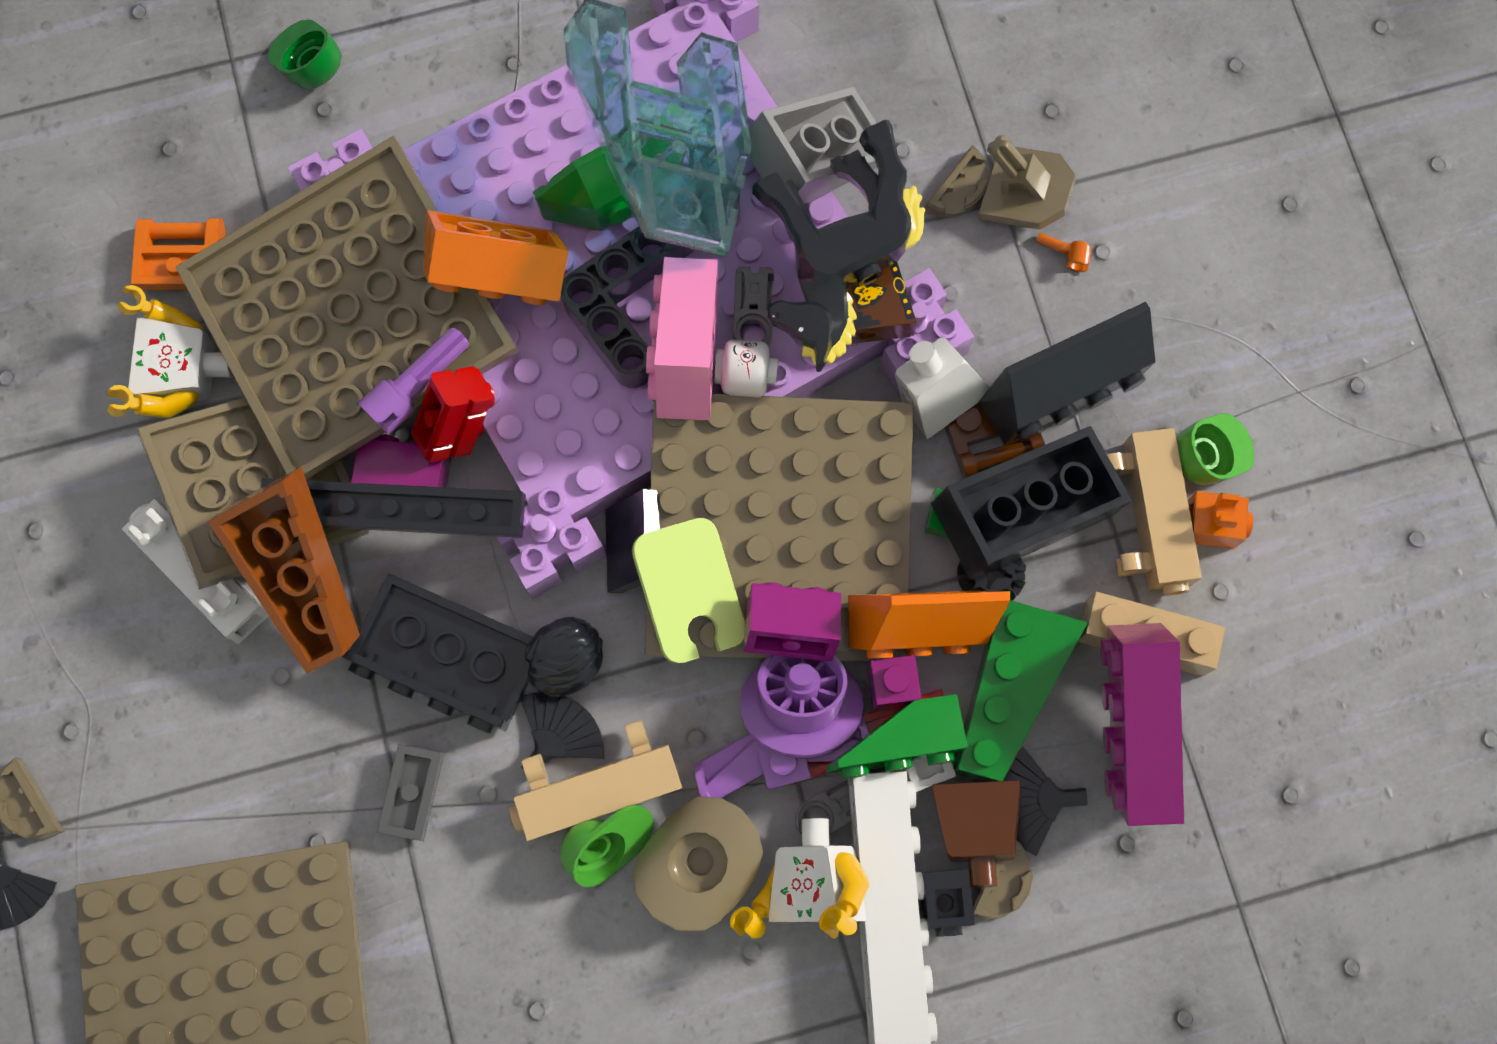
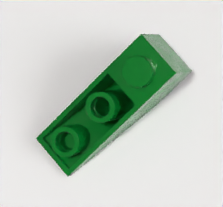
M957 694L914 700L900 708L825 767L826 773L841 772L842 779H852L869 775L868 767L884 765L885 772L888 773L912 768L911 761L927 758L928 766L955 761L953 754L968 748Z

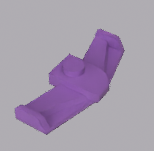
M862 718L855 734L843 746L830 753L808 758L789 757L773 752L758 743L749 733L694 764V773L700 797L723 798L762 775L765 777L768 790L811 779L807 762H833L868 734L865 720Z

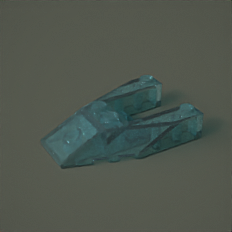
M584 0L564 27L566 63L616 185L645 238L725 256L730 251L739 210L735 209L738 194L743 189L746 175H743L745 162L752 151L738 43L701 32L676 62L679 94L634 81L626 8L600 0Z

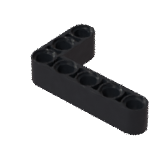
M715 176L708 179L569 273L563 279L561 297L567 315L622 386L638 388L648 382L649 373H646L647 345L616 304L653 280L654 275L662 274L664 257L685 258L737 221L740 214V190L737 183L731 178ZM717 198H725L731 203L724 207H717L711 202ZM683 221H690L696 224L693 229L687 231L676 227ZM650 244H655L662 248L656 254L642 252V249ZM614 268H623L627 271L620 278L613 279L607 276V273ZM580 291L592 294L591 298L583 303L571 300ZM604 324H612L617 327V330L609 336H601L596 333L597 329ZM628 357H638L643 361L638 368L632 370L621 366L624 359Z

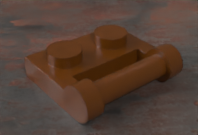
M979 402L944 427L964 479L977 474L978 470L1001 464L1045 445L1040 433L1024 443L1019 440L973 455L968 446L999 437Z

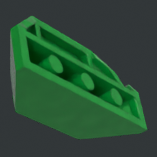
M681 110L671 115L659 116L641 123L571 162L554 175L546 186L542 185L533 191L543 219L601 231L610 225L623 223L633 212L648 204L653 205L662 201L669 192L674 190L688 142L685 116Z

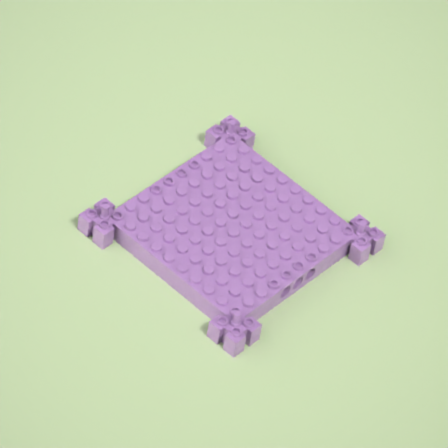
M651 0V5L658 17L403 149L439 212L554 230L568 249L564 278L708 179L715 176H726L734 180L740 190V214L737 221L731 227L685 257L718 260L717 328L712 394H724L721 384L714 383L717 349H724L725 344L729 340L734 339L735 273L738 267H751L752 273H759L760 267L773 269L774 281H769L772 283L771 304L778 300L806 302L797 276L794 243L788 236L785 225L780 217L770 208L763 206L752 194L754 183L762 178L739 142L762 111L777 107L736 43L759 31V5L756 0ZM681 110L685 116L688 142L674 190L669 192L662 201L653 205L648 204L633 212L623 223L610 225L601 231L543 219L533 191L542 185L546 186L554 175L571 162L641 123L659 116L671 115ZM362 128L332 143L337 152L336 155L322 161L318 152H315L288 166L301 191L373 148ZM832 191L812 202L804 204L817 229L848 217ZM717 198L711 203L717 207H724L731 202L725 198ZM683 221L676 227L687 231L693 229L696 224L690 221ZM650 244L645 246L642 252L656 254L662 248L658 245ZM614 268L607 273V276L613 279L620 278L627 271L623 268ZM928 268L904 281L917 321L914 336L846 345V353L840 358L836 357L832 364L826 362L821 372L816 371V365L813 364L811 357L801 356L802 346L798 345L786 332L772 326L769 357L778 358L776 384H767L764 396L807 398L882 356L880 367L898 393L895 372L900 366L910 360L909 352L916 343L921 341L933 343L938 338L945 337L959 354L964 356L969 351L974 335L957 309L948 314L943 312L942 309L947 294L931 269ZM654 279L616 304L646 343L647 347L652 346V338H657L650 337L651 310H655L656 303H660L653 301ZM580 291L571 300L583 303L588 301L592 294ZM503 294L501 299H489L520 352L482 374L485 381L492 386L495 396L494 405L488 409L483 426L518 488L526 494L528 506L525 507L522 538L497 537L507 555L517 550L520 551V554L509 560L527 592L534 599L562 583L557 571L572 563L578 574L606 558L604 547L588 520L604 512L605 509L650 486L653 400H648V382L638 388H628L622 386L615 379L567 315L561 294L559 302L546 300L545 305L529 304L521 301L520 296ZM604 324L597 329L596 333L601 336H609L617 330V327L612 324ZM748 324L742 328L740 335L743 340L761 341L765 337V331L758 324ZM628 357L624 359L621 366L632 370L638 368L643 361L638 357Z

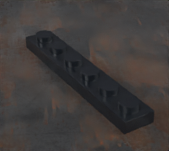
M262 478L261 488L277 479ZM306 480L323 528L522 538L526 500V494L523 491Z

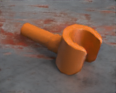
M1043 233L1038 234L1037 243L1068 255L1066 261L1068 269L1076 272H1086L1088 270L1091 249L1086 242L1073 241L1069 244Z

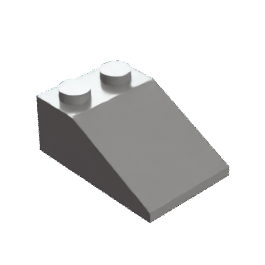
M855 87L764 110L739 141L761 178L775 172H781L785 181L792 179L804 204L812 202L849 182L845 179L837 178L830 167V160L837 156H844L859 149L872 169L877 168L874 158L864 151L859 142L864 129L877 122Z

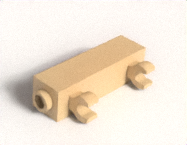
M1169 428L1131 433L1122 444L1124 453L1107 454L1118 476L1128 474L1141 552L1121 554L1120 559H1115L1117 575L1122 577L1145 573L1148 591L1162 590L1163 596L1190 592L1189 587L1202 579L1175 429Z
M641 719L624 726L634 755L549 783L541 753L523 759L521 762L531 789L516 794L513 797L515 805L509 807L515 831L517 833L524 831L526 840L529 841L624 807L682 789L669 744L666 743L651 748Z

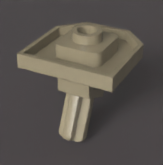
M1004 135L997 136L995 141L988 144V152L994 158L995 163L979 211L980 220L1040 230L1065 216L1075 184V173L1061 154L1014 147Z

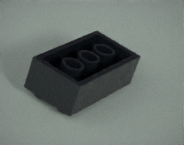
M1089 426L948 485L930 504L968 577L972 580L1111 518L1128 505L1132 499L1094 430Z

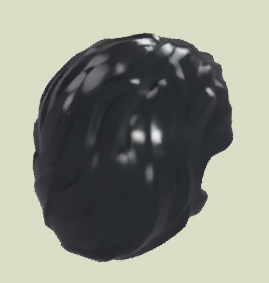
M575 617L556 619L550 624L541 627L534 634L525 649V660L529 665L528 677L532 686L545 695L554 698L573 694L587 687L593 680V677L599 672L603 661V640L599 637L598 631L586 620Z

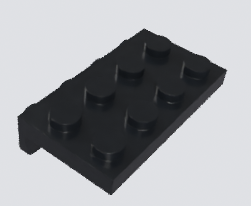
M388 573L359 630V638L354 642L350 650L341 656L351 663L348 671L369 681L373 680L375 674L390 680L388 689L412 699L414 692L430 698L427 704L428 707L450 717L454 709L470 716L467 722L468 725L491 735L494 727L504 732L507 731L529 684V665L525 660V649L533 636Z

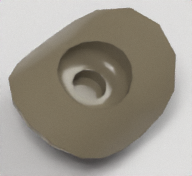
M696 797L681 805L655 831L638 856L633 869L636 896L653 918L677 931H704L721 922L737 906L759 872L763 849L756 826L741 808L722 798Z

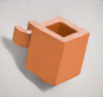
M1201 491L1194 493L1188 499L1195 543L1234 549L1244 542L1246 538H1249L1254 520L1253 513L1248 512L1249 498L1227 493L1215 494Z

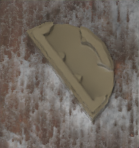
M973 145L927 201L924 207L925 211L938 217H957L969 213L981 202L989 182L988 171L984 163V156Z
M15 757L0 772V776H2L0 779V823L8 832L27 839H49L65 832L21 758Z
M1018 841L1016 842L1014 860L996 861L997 886L979 888L973 902L974 917L984 920L1005 917L1019 909L1028 897L1033 873L1030 868L1029 858Z

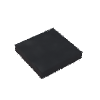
M643 489L605 509L607 593L621 594L641 585L633 559L632 547L639 536L659 529V505L656 490Z

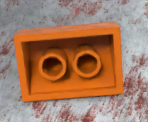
M427 210L423 272L427 282L433 283L435 289L445 292H459L460 287L476 289L478 295L492 299H501L503 294L520 296L521 301L533 305H545L546 300L559 302L568 249L554 230Z
M1010 591L848 595L849 648L866 650L867 658L893 657V649L904 648L906 656L932 655V647L944 646V654L970 653V645L988 644L1010 602Z

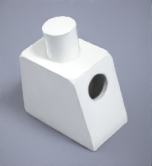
M945 337L938 338L933 343L928 341L916 343L909 352L910 360L900 366L895 372L901 401L913 403V423L927 440L977 404L990 388Z

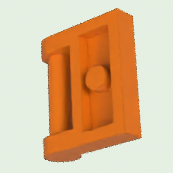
M208 218L206 222L155 223L153 219H137L131 285L137 286L142 290H187L176 266L224 238L226 231L223 219ZM156 239H205L204 245H153Z

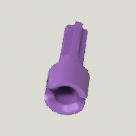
M450 328L396 380H381L357 404L389 435L414 411L412 400L428 385L431 374L441 372L468 348V340L459 330Z

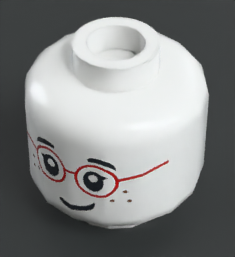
M731 339L725 344L724 349H717L714 383L721 384L723 393L727 395L761 398L766 393L767 384H776L778 358L769 357V347L765 342Z

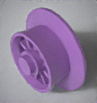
M769 655L747 678L740 695V714L750 735L765 748L789 757H816L840 748L855 734L863 716L864 702L861 689L855 678L844 668L841 661L835 655L832 661Z

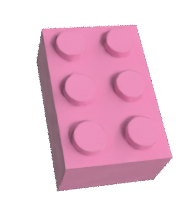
M664 257L663 275H654L653 301L660 303H656L655 310H651L650 337L657 338H652V346L647 347L646 373H649L648 400H656L657 418L710 421L717 328L718 260Z

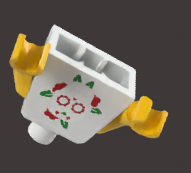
M129 285L123 288V293L131 295L136 299L137 306H130L124 302H119L117 304L119 311L125 315H134L137 312L144 313V318H137L129 386L128 388L122 385L113 386L106 394L108 397H118L124 402V405L121 406L117 404H110L108 406L107 412L111 416L121 417L128 410H133L136 415L172 418L194 406L197 401L208 399L211 395L213 377H234L222 353L216 352L215 342L204 331L203 325L175 307L155 299H151L149 302L146 301L144 292L137 286Z
M802 819V846L780 847L777 850L775 864L764 887L751 903L752 909L749 907L738 908L731 916L730 926L738 935L742 936L747 933L752 939H758L764 935L766 924L762 920L763 918H769V922H819L820 929L832 939L838 937L839 931L846 936L854 934L857 930L856 921H866L864 897L869 888V880L857 860L855 849L852 846L829 845V819Z

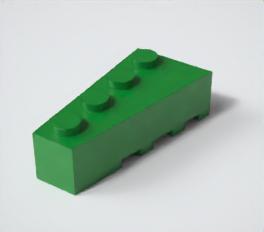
M1010 600L988 644L984 646L964 724L968 748L957 752L953 766L956 775L979 782L1003 781L1088 622Z

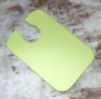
M696 518L647 532L635 540L632 547L633 559L660 649L667 660L673 663H684L700 658L696 644L688 636L689 623L697 616L708 617L713 622L716 632L714 641L717 651L735 647L743 641L745 631L744 617L718 531L711 521L704 518Z

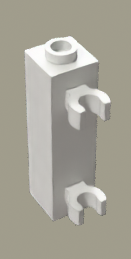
M154 499L149 504L138 507L131 514L129 522L122 530L226 638L240 644L269 616L261 603L237 578L221 581L218 584L200 590L198 589L166 506Z

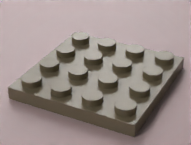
M246 397L139 427L138 436L198 589L200 590L218 584L221 581L242 576L208 521L229 505L259 490L262 478L279 479L286 475ZM341 459L306 479L308 481L351 483ZM323 528L329 547L369 533V530Z

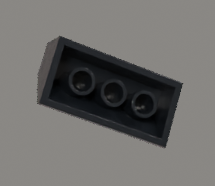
M1145 301L1006 367L979 400L980 406L1003 444L1005 445L1018 438L1022 443L1027 442L1042 433L1044 425L1054 421L1056 426L1064 424L1079 413L1077 409L1087 404L1090 409H1094L1108 401L1113 396L1111 392L1121 388L1126 393L1141 385L1146 380L1143 374L1156 362L1150 307Z

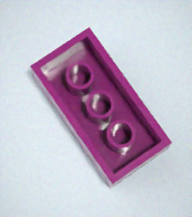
M1162 623L1107 625V639H1101L1100 641L1101 662L1103 666H1108L1109 683H1102L1101 689L1103 708L1110 712V726L1103 727L1104 750L1106 754H1111V770H1105L1104 772L1106 796L1112 797L1114 810L1120 811L1128 826L1184 824L1180 641Z

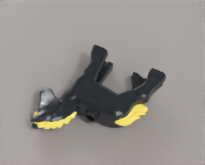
M883 120L864 129L859 139L864 151L874 158L878 174L873 171L865 156L861 155L859 149L830 160V167L836 177L851 182L864 195L868 202L869 212L846 217L817 229L792 179L785 181L781 172H775L756 181L752 188V194L762 205L770 208L780 217L785 225L788 236L794 243L797 276L806 301L789 302L778 300L770 304L768 319L774 327L786 332L798 345L803 347L801 356L811 357L813 364L816 365L817 372L822 371L826 362L832 364L836 357L840 358L845 354L846 345H851L852 337L855 336L856 330L853 321L856 320L857 316L852 307L853 299L847 292V286L858 282L859 286H865L877 280L883 274L882 270L899 261L905 251L913 247L923 234L925 208H919L922 196L917 194L915 186L905 189L907 170L899 159L893 126L889 120Z

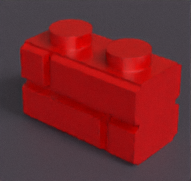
M476 367L459 368L455 370V373L447 370L431 374L411 433L424 459L430 463L446 460L449 455L453 458L471 455L477 437L483 433V422L488 409L494 405L495 396L492 386L485 381L480 370Z

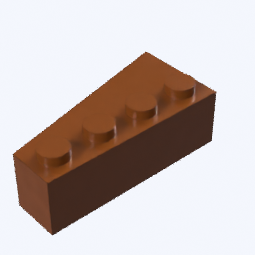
M302 467L291 471L229 505L208 521L306 674L343 656L360 634Z

